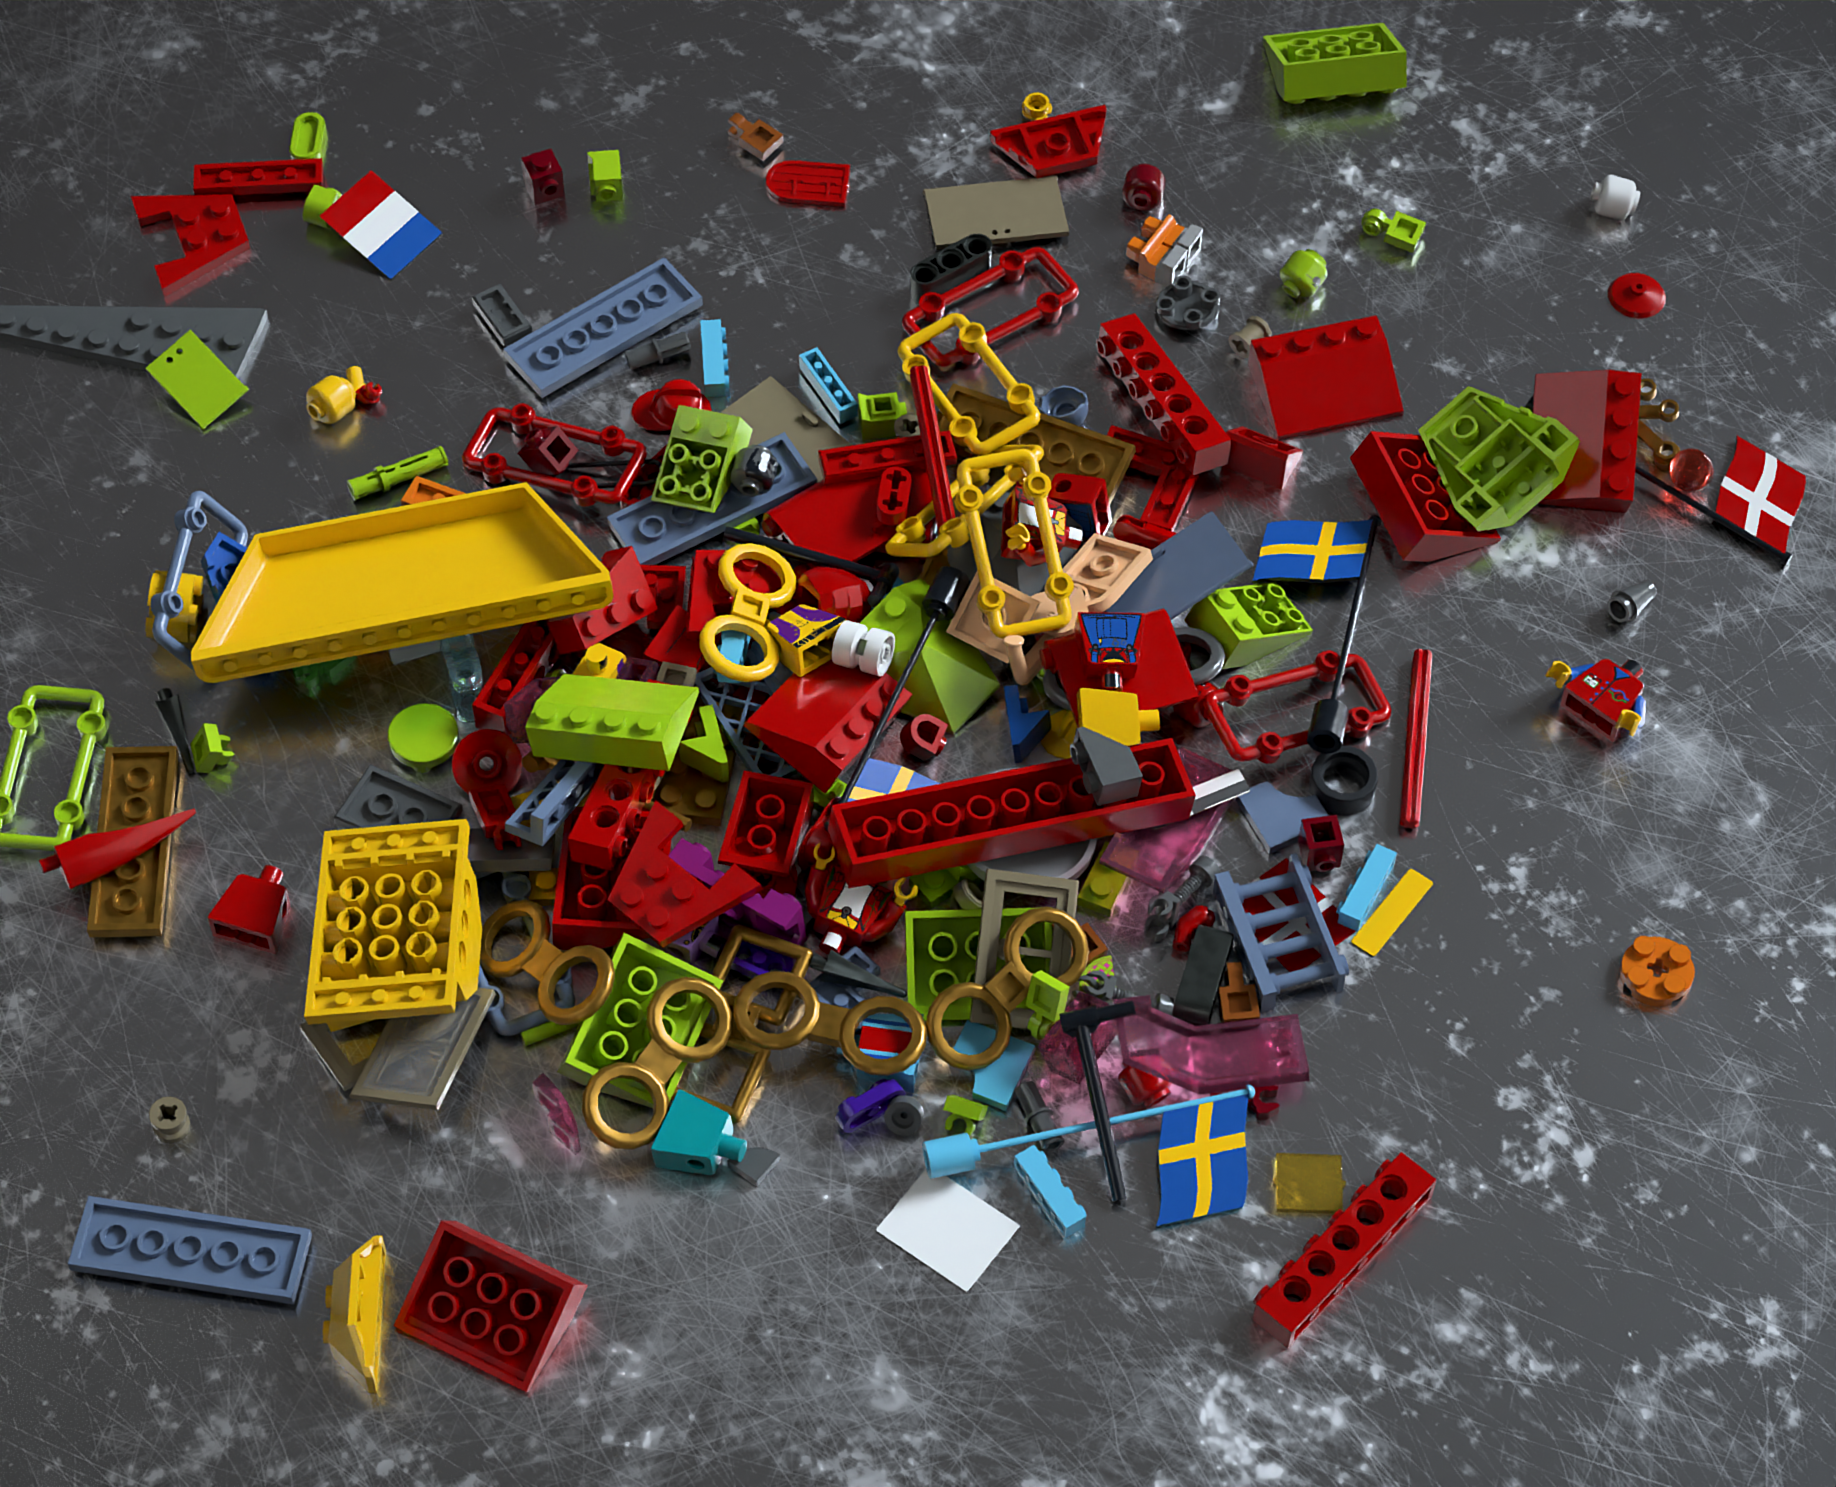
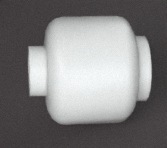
M1607 175L1601 183L1595 182L1591 191L1590 201L1595 202L1594 208L1598 215L1621 221L1628 215L1633 216L1640 198V191L1636 190V185L1632 180L1615 175Z

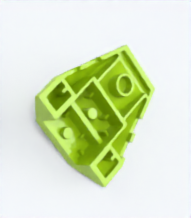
M1470 386L1466 387L1418 430L1435 467L1438 469L1437 471L1441 476L1440 478L1456 512L1477 531L1513 526L1563 482L1580 443L1579 439L1557 419L1549 416L1544 418L1533 414L1528 408L1512 406L1505 403L1504 399Z
M921 578L894 587L860 622V624L867 627L868 631L871 628H878L894 634L895 649L886 673L897 682H899L930 619L922 607V602L930 585ZM951 619L935 622L904 685V688L913 695L901 710V713L909 715L913 719L921 714L932 715L948 724L945 732L954 735L997 691L1000 683L978 648L946 632L952 621Z

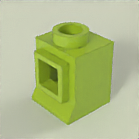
M619 150L587 152L591 195H596V202L623 200Z
M897 392L876 395L858 393V419H861L862 440L897 436L894 431L895 421L902 415H907L906 403L898 401Z

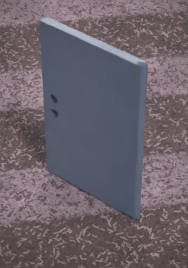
M1210 511L1152 549L1153 560L1121 597L1106 611L1109 613H1147L1164 608L1170 620H1172L1253 567V563L1247 559L1214 512Z

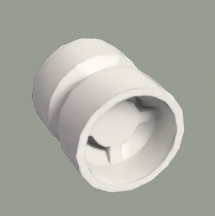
M845 620L840 625L834 638L832 661L834 664L851 669L859 665L862 672L883 676L888 670L893 657L895 636L892 632L878 628H871L868 631L867 627L863 624Z

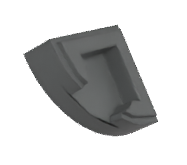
M748 1148L741 1162L728 1159L727 1165L730 1169L758 1187L778 1164L780 1154L766 1148Z

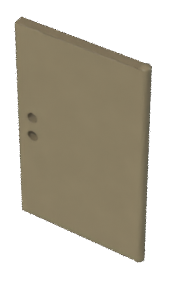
M1046 176L1042 178L923 189L936 250L944 249L975 233L986 235L990 238L992 244L1069 236V228L1057 182L1058 177Z
M772 376L765 379L720 412L740 416L753 429L748 446L758 445L785 432L816 476L817 482L823 479L818 460V451L852 445Z

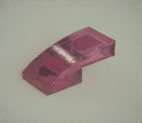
M542 1073L532 1082L535 1100L549 1112L547 1118L550 1133L572 1153L577 1155L581 1151L573 1113L559 1089Z

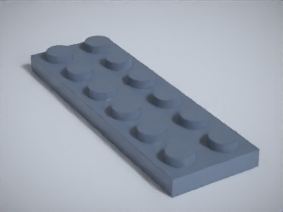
M663 257L504 348V357L537 394L543 398L703 305L702 296Z
M783 432L758 444L768 448L778 462L774 483L769 492L749 497L740 493L731 483L714 514L651 501V495L607 516V521L622 547L633 546L640 565H656L724 532L727 526L733 528L772 509L817 483V478L786 433Z
M88 1196L69 1257L68 1266L70 1271L294 1304L312 1233L311 1229Z

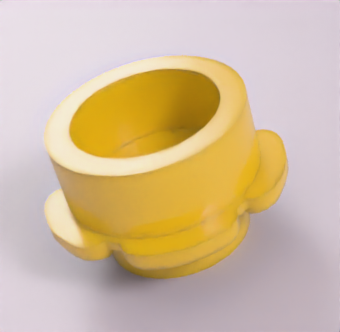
M1038 92L1027 95L1021 106L1023 116L1031 121L1047 118L1052 113V105L1049 103V98Z

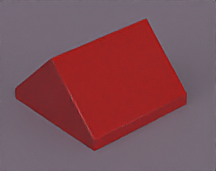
M1243 426L1227 430L1226 433L1231 439L1228 464L1223 465V467L1283 490L1301 458L1303 450Z

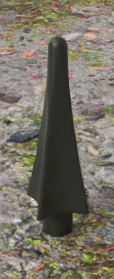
M163 688L157 692L159 701H155L159 709L157 713L177 746L186 771L193 773L194 765L187 744L179 694L173 696L170 688Z
M833 950L830 951L828 958L817 954L813 955L809 967L823 972L821 982L854 986L901 998L907 996V992L904 989L869 973Z

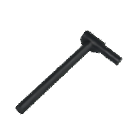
M729 526L726 527L723 539L739 544L753 543L766 546L784 557L819 567L843 569L859 578L869 580L873 585V589L867 602L872 607H876L883 600L885 594L890 592L899 576L898 566L890 562L873 568Z
M1133 1000L1100 1008L1091 1006L1059 1014L1063 1033L1077 1039L1112 1202L1125 1200L1127 1195L1091 1034L1095 1033L1101 1022L1136 1015Z

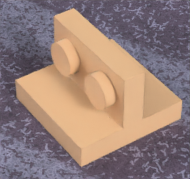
M977 571L946 632L1009 664L1006 645L1003 643L1004 639L998 638L992 633L987 615L983 614L977 607L976 600L981 590ZM993 578L995 586L1003 590L1005 594V604L1001 610L1003 625L1031 621L1041 602Z

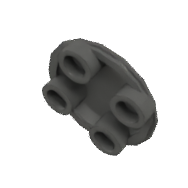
M1188 276L1176 277L1173 280V284L1161 291L1156 300V312L1161 321L1170 327L1180 330H1196L1205 327L1216 319L1220 311L1219 291L1215 288H1210L1206 284L1192 281Z

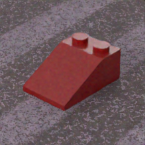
M744 770L718 857V864L732 866L735 863L742 869L789 877L814 808L813 783Z

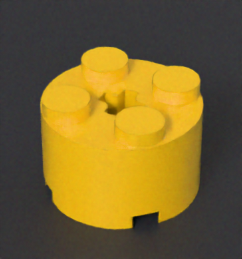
M155 570L151 578L147 602L149 617H146L145 625L146 638L155 639L152 632L155 616L151 610V598L153 595L163 591L168 571ZM182 573L177 593L183 600V609L178 616L169 619L167 625V633L179 642L196 643L198 639L199 623H197L198 614H202L204 606V594H202L203 576Z

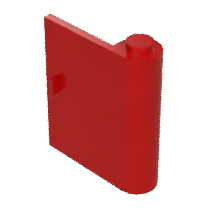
M1164 608L1145 613L1140 655L1135 676L1132 679H1122V692L1137 694L1138 710H1161L1199 698L1170 617ZM1075 633L1068 636L1044 641V648L1039 650V655L1043 668L1045 670L1050 669L1052 674H1058L1077 728H1079L1077 692L1080 688L1101 690V678H1086L1084 676Z

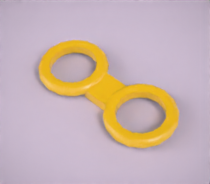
M753 543L737 544L726 550L718 562V576L724 588L734 597L730 614L717 616L704 625L699 635V648L706 662L723 676L741 682L761 681L771 675L779 663V648L773 635L764 627L768 609L779 608L792 599L796 592V575L791 565L774 550ZM753 559L769 565L778 574L781 580V589L767 594L754 592L737 579L733 571V564L739 560ZM728 630L739 631L749 635L760 645L764 653V661L754 666H743L727 660L715 645V635Z

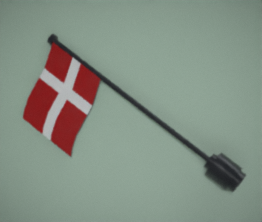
M1533 396L1529 399L1525 406V408L1530 409L1531 412L1533 407ZM1737 435L1734 457L1719 488L1714 512L1637 465L1635 466V473L1779 558L1780 564L1787 566L1793 555L1786 551L1791 523L1804 496L1806 476Z

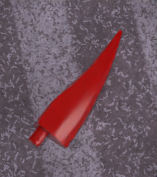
M193 808L143 825L86 834L54 846V855L38 860L43 874L60 868L69 890L125 865L150 850L196 814V811Z

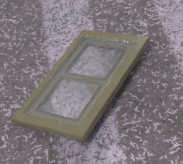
M478 988L467 1001L456 1002L455 1013L389 1018L349 1097L355 1100L438 1110L496 995L494 989Z

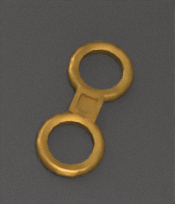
M530 900L512 901L498 908L486 919L482 926L480 965L483 971L497 978L513 977L526 971L540 982L537 992L539 1009L549 1021L559 1025L580 1023L592 1017L605 1004L613 988L615 979L614 965L603 949L592 945L575 946L565 952L556 948L548 942L551 932L549 915L538 903ZM516 917H531L534 922V933L527 948L509 961L498 962L494 960L491 948L499 929ZM580 962L595 963L597 965L598 978L591 994L582 1003L572 1008L562 1009L555 1005L554 992L561 976L570 967Z
M1047 906L1030 909L1017 917L1006 932L1003 947L1006 964L985 985L973 982L951 985L940 992L929 1007L925 1025L928 1042L936 1055L950 1066L968 1071L985 1068L998 1060L1009 1045L1012 1032L1010 1013L1027 997L1031 976L1033 975L1025 968L1020 958L1019 945L1022 935L1027 928L1040 922L1056 924L1066 931L1072 942V961L1065 973L1055 979L1070 987L1078 981L1086 969L1089 955L1086 934L1076 919L1063 910ZM970 997L979 999L989 1006L995 1016L997 1027L995 1038L990 1046L980 1054L966 1055L958 1053L948 1045L943 1037L941 1027L943 1013L952 1002L959 998Z
M771 971L757 975L744 984L734 999L732 1016L737 1031L750 1044L765 1050H784L799 1045L807 1038L810 1041L841 1048L844 1057L855 1068L870 1075L889 1076L905 1071L917 1062L926 1047L927 1028L922 1015L910 1003L897 997L876 996L859 1002L852 1009L819 1002L815 989L804 978L790 972ZM771 988L791 990L803 1000L805 1005V1014L800 1023L791 1030L779 1034L766 1033L757 1029L748 1017V1008L754 997L762 991ZM880 1012L892 1013L902 1017L909 1024L912 1031V1039L907 1048L899 1055L888 1059H877L864 1054L856 1046L854 1040L855 1031L860 1022L868 1016Z
M680 977L663 984L654 992L647 1007L646 1026L651 1040L634 1063L617 1062L602 1067L589 1079L582 1094V1113L588 1129L599 1141L616 1149L630 1150L650 1144L656 1138L669 1111V1098L664 1085L680 1063H698L713 1058L725 1047L732 1032V1012L727 998L715 985L701 978ZM680 993H695L705 998L713 1007L717 1017V1026L713 1038L708 1043L697 1047L683 1046L673 1041L666 1033L662 1023V1010L672 996ZM618 1078L633 1079L641 1083L648 1090L653 1101V1116L649 1125L643 1130L632 1134L620 1133L611 1129L602 1120L598 1110V1096L602 1087L609 1081Z

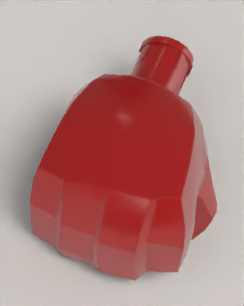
M798 565L793 569L796 575V592L793 597L798 605L805 604L856 623H860L870 613L871 606L868 604L867 599L871 592L866 582L856 575L843 569L823 566L810 569L806 565Z

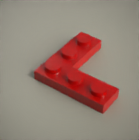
M1111 425L1107 436L1135 445L1136 452L1129 467L1159 476L1140 520L1174 532L1199 474L1192 475L1185 464L1179 462L1176 452L1169 443Z

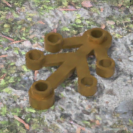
M1641 379V389L1643 387H1650L1652 390L1648 393L1640 392V400L1650 401L1656 396V384L1652 379ZM1666 399L1659 405H1640L1638 438L1653 451L1654 464L1663 471H1671L1678 467L1681 461L1680 449L1673 442L1663 441L1640 419H1661L1665 422L1675 421L1679 416V405L1672 399ZM1666 408H1673L1675 410L1671 414L1663 412ZM1665 450H1670L1673 452L1669 456H1664L1661 454V452Z

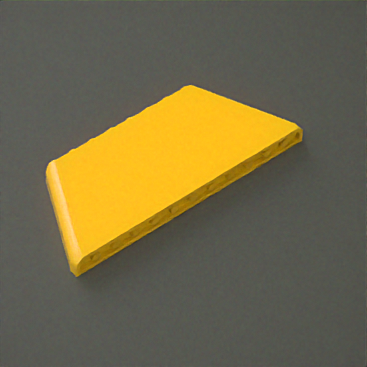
M524 482L255 534L192 648L191 662L195 674L200 680L207 683H218L601 609L612 602L614 597L609 570L530 485Z

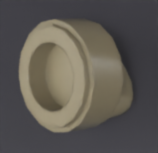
M962 879L953 887L950 899L951 909H982L983 890L973 880Z

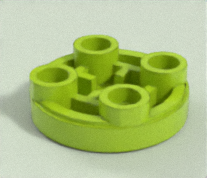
M416 704L403 709L393 718L388 728V742L392 754L398 761L413 767L418 773H427L434 766L448 760L460 742L455 718L449 711L435 704Z

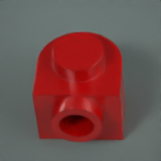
M921 714L903 726L900 732L901 744L907 752L923 761L928 760L932 756L937 757L946 744L947 739L943 736L948 724L932 715Z

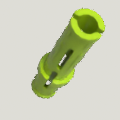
M438 446L430 451L420 453L386 467L377 466L374 468V471L347 480V486L355 501L381 490L382 492L389 491L391 486L446 467L449 465L443 447Z

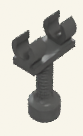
M1204 855L1199 856L1189 867L1190 877L1173 894L1163 887L1158 895L1150 899L1148 915L1153 911L1154 907H1156L1155 915L1147 918L1144 934L1153 926L1160 927L1162 930L1156 934L1154 942L1163 941L1168 935V929L1172 931L1176 927L1179 907L1201 885L1211 886L1214 883L1215 874L1221 873L1218 865L1211 858Z
M1099 970L1080 976L1078 981H1084L1089 985L1082 987L1086 994L1078 990L1071 991L1076 999L1081 1001L1091 999L1090 1003L1095 1005L1108 1000L1118 1003L1133 1000L1135 1008L1147 1011L1149 1013V1020L1161 1025L1167 1024L1174 1007L1173 997L1158 993L1155 998L1150 999L1149 997L1123 990L1115 986L1118 977L1113 975L1107 976Z

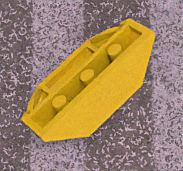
M374 1235L340 1264L333 1272V1285H327L325 1292L326 1308H331L330 1320H324L323 1343L329 1344L333 1358L368 1393H377L386 1265V1248L382 1235Z

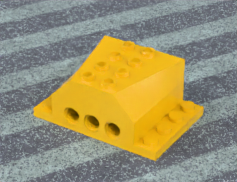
M467 819L324 831L304 1018L308 1025L327 1023L330 1031L334 1032L375 1019L455 1013L456 1002L467 1001L478 990L482 921L477 880L468 860L470 826Z

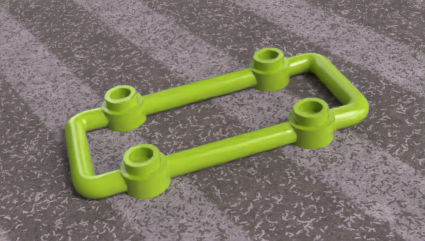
M34 685L24 691L20 705L12 708L7 716L12 735L0 776V832L2 825L9 823L15 814L10 794L25 738L33 734L38 726V719L33 709L35 700L47 699L90 703L89 711L84 712L77 719V728L81 736V742L66 800L59 802L54 808V817L59 826L57 836L44 837L0 833V847L54 851V846L70 841L72 832L78 830L85 820L80 800L95 742L102 740L107 732L105 718L102 715L104 698L98 691L91 689Z

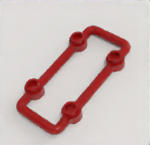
M1033 247L1022 253L1007 251L1000 256L999 265L941 295L935 292L923 294L919 299V306L904 314L902 327L911 336L921 330L915 323L923 318L928 322H936L945 313V306L1001 277L1011 281L1017 280L1023 275L1026 264L1038 260L1065 291L1058 295L1052 292L1041 294L1037 298L1035 307L986 332V343L989 346L1038 319L1044 322L1055 321L1060 317L1062 307L1077 298L1079 288L1075 281L1045 249ZM960 338L956 341L955 349L946 354H942L931 340L919 346L931 362L940 367L951 366L958 361L971 365L980 358L978 353H971L964 349Z
M521 403L515 405L512 410L501 407L492 408L484 415L462 454V463L470 470L482 472L484 479L489 483L497 484L506 479L521 483L527 482L529 485L572 495L577 505L587 507L596 502L613 505L622 501L647 457V449L643 443L627 439L623 430L617 426H607L602 432L538 417L532 407ZM496 421L511 423L512 429L519 434L530 433L536 428L542 430L559 426L568 438L600 445L602 452L607 456H618L624 452L633 453L613 491L599 489L597 482L585 475L579 476L574 482L508 466L507 460L498 453H490L484 459L476 458Z
M1327 650L1319 653L1312 664L1249 680L1244 675H1235L1227 680L1224 688L1209 692L1204 697L1203 706L1228 754L1240 762L1257 759L1262 763L1272 764L1279 759L1283 751L1307 745L1309 730L1280 737L1275 732H1266L1257 738L1254 745L1242 748L1218 704L1227 702L1232 706L1240 707L1248 702L1251 694L1313 677L1323 682L1334 681L1340 656L1334 651ZM1348 654L1345 669L1350 667L1355 669L1377 710L1370 712L1365 707H1356L1349 710L1344 734L1347 733L1353 738H1364L1372 726L1382 724L1390 718L1392 709L1366 661L1357 654Z

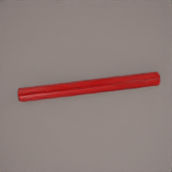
M924 365L913 366L910 369V380L939 532L940 527L945 522L955 518V511L928 368Z
M1420 648L1414 651L1400 814V825L1403 828L1416 829L1420 821L1432 667V652L1428 649L1423 650Z

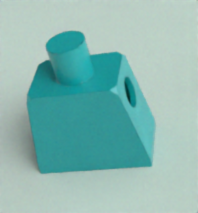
M678 1089L654 1140L651 1152L655 1167L713 1175L716 1173L723 1157L741 1162L746 1153L747 1141L733 1137L732 1120L727 1112Z

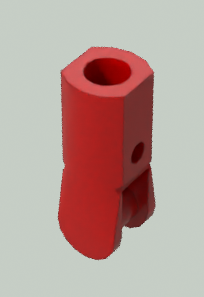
M1130 515L1120 516L1113 528V535L1117 540L1151 550L1177 534L1145 523Z

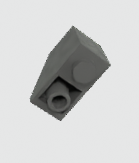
M1077 728L1073 744L1070 745V755L1075 765L1079 764L1083 773L1085 790L1088 794L1092 793L1097 806L1137 797L1143 775L1130 747L1088 728Z

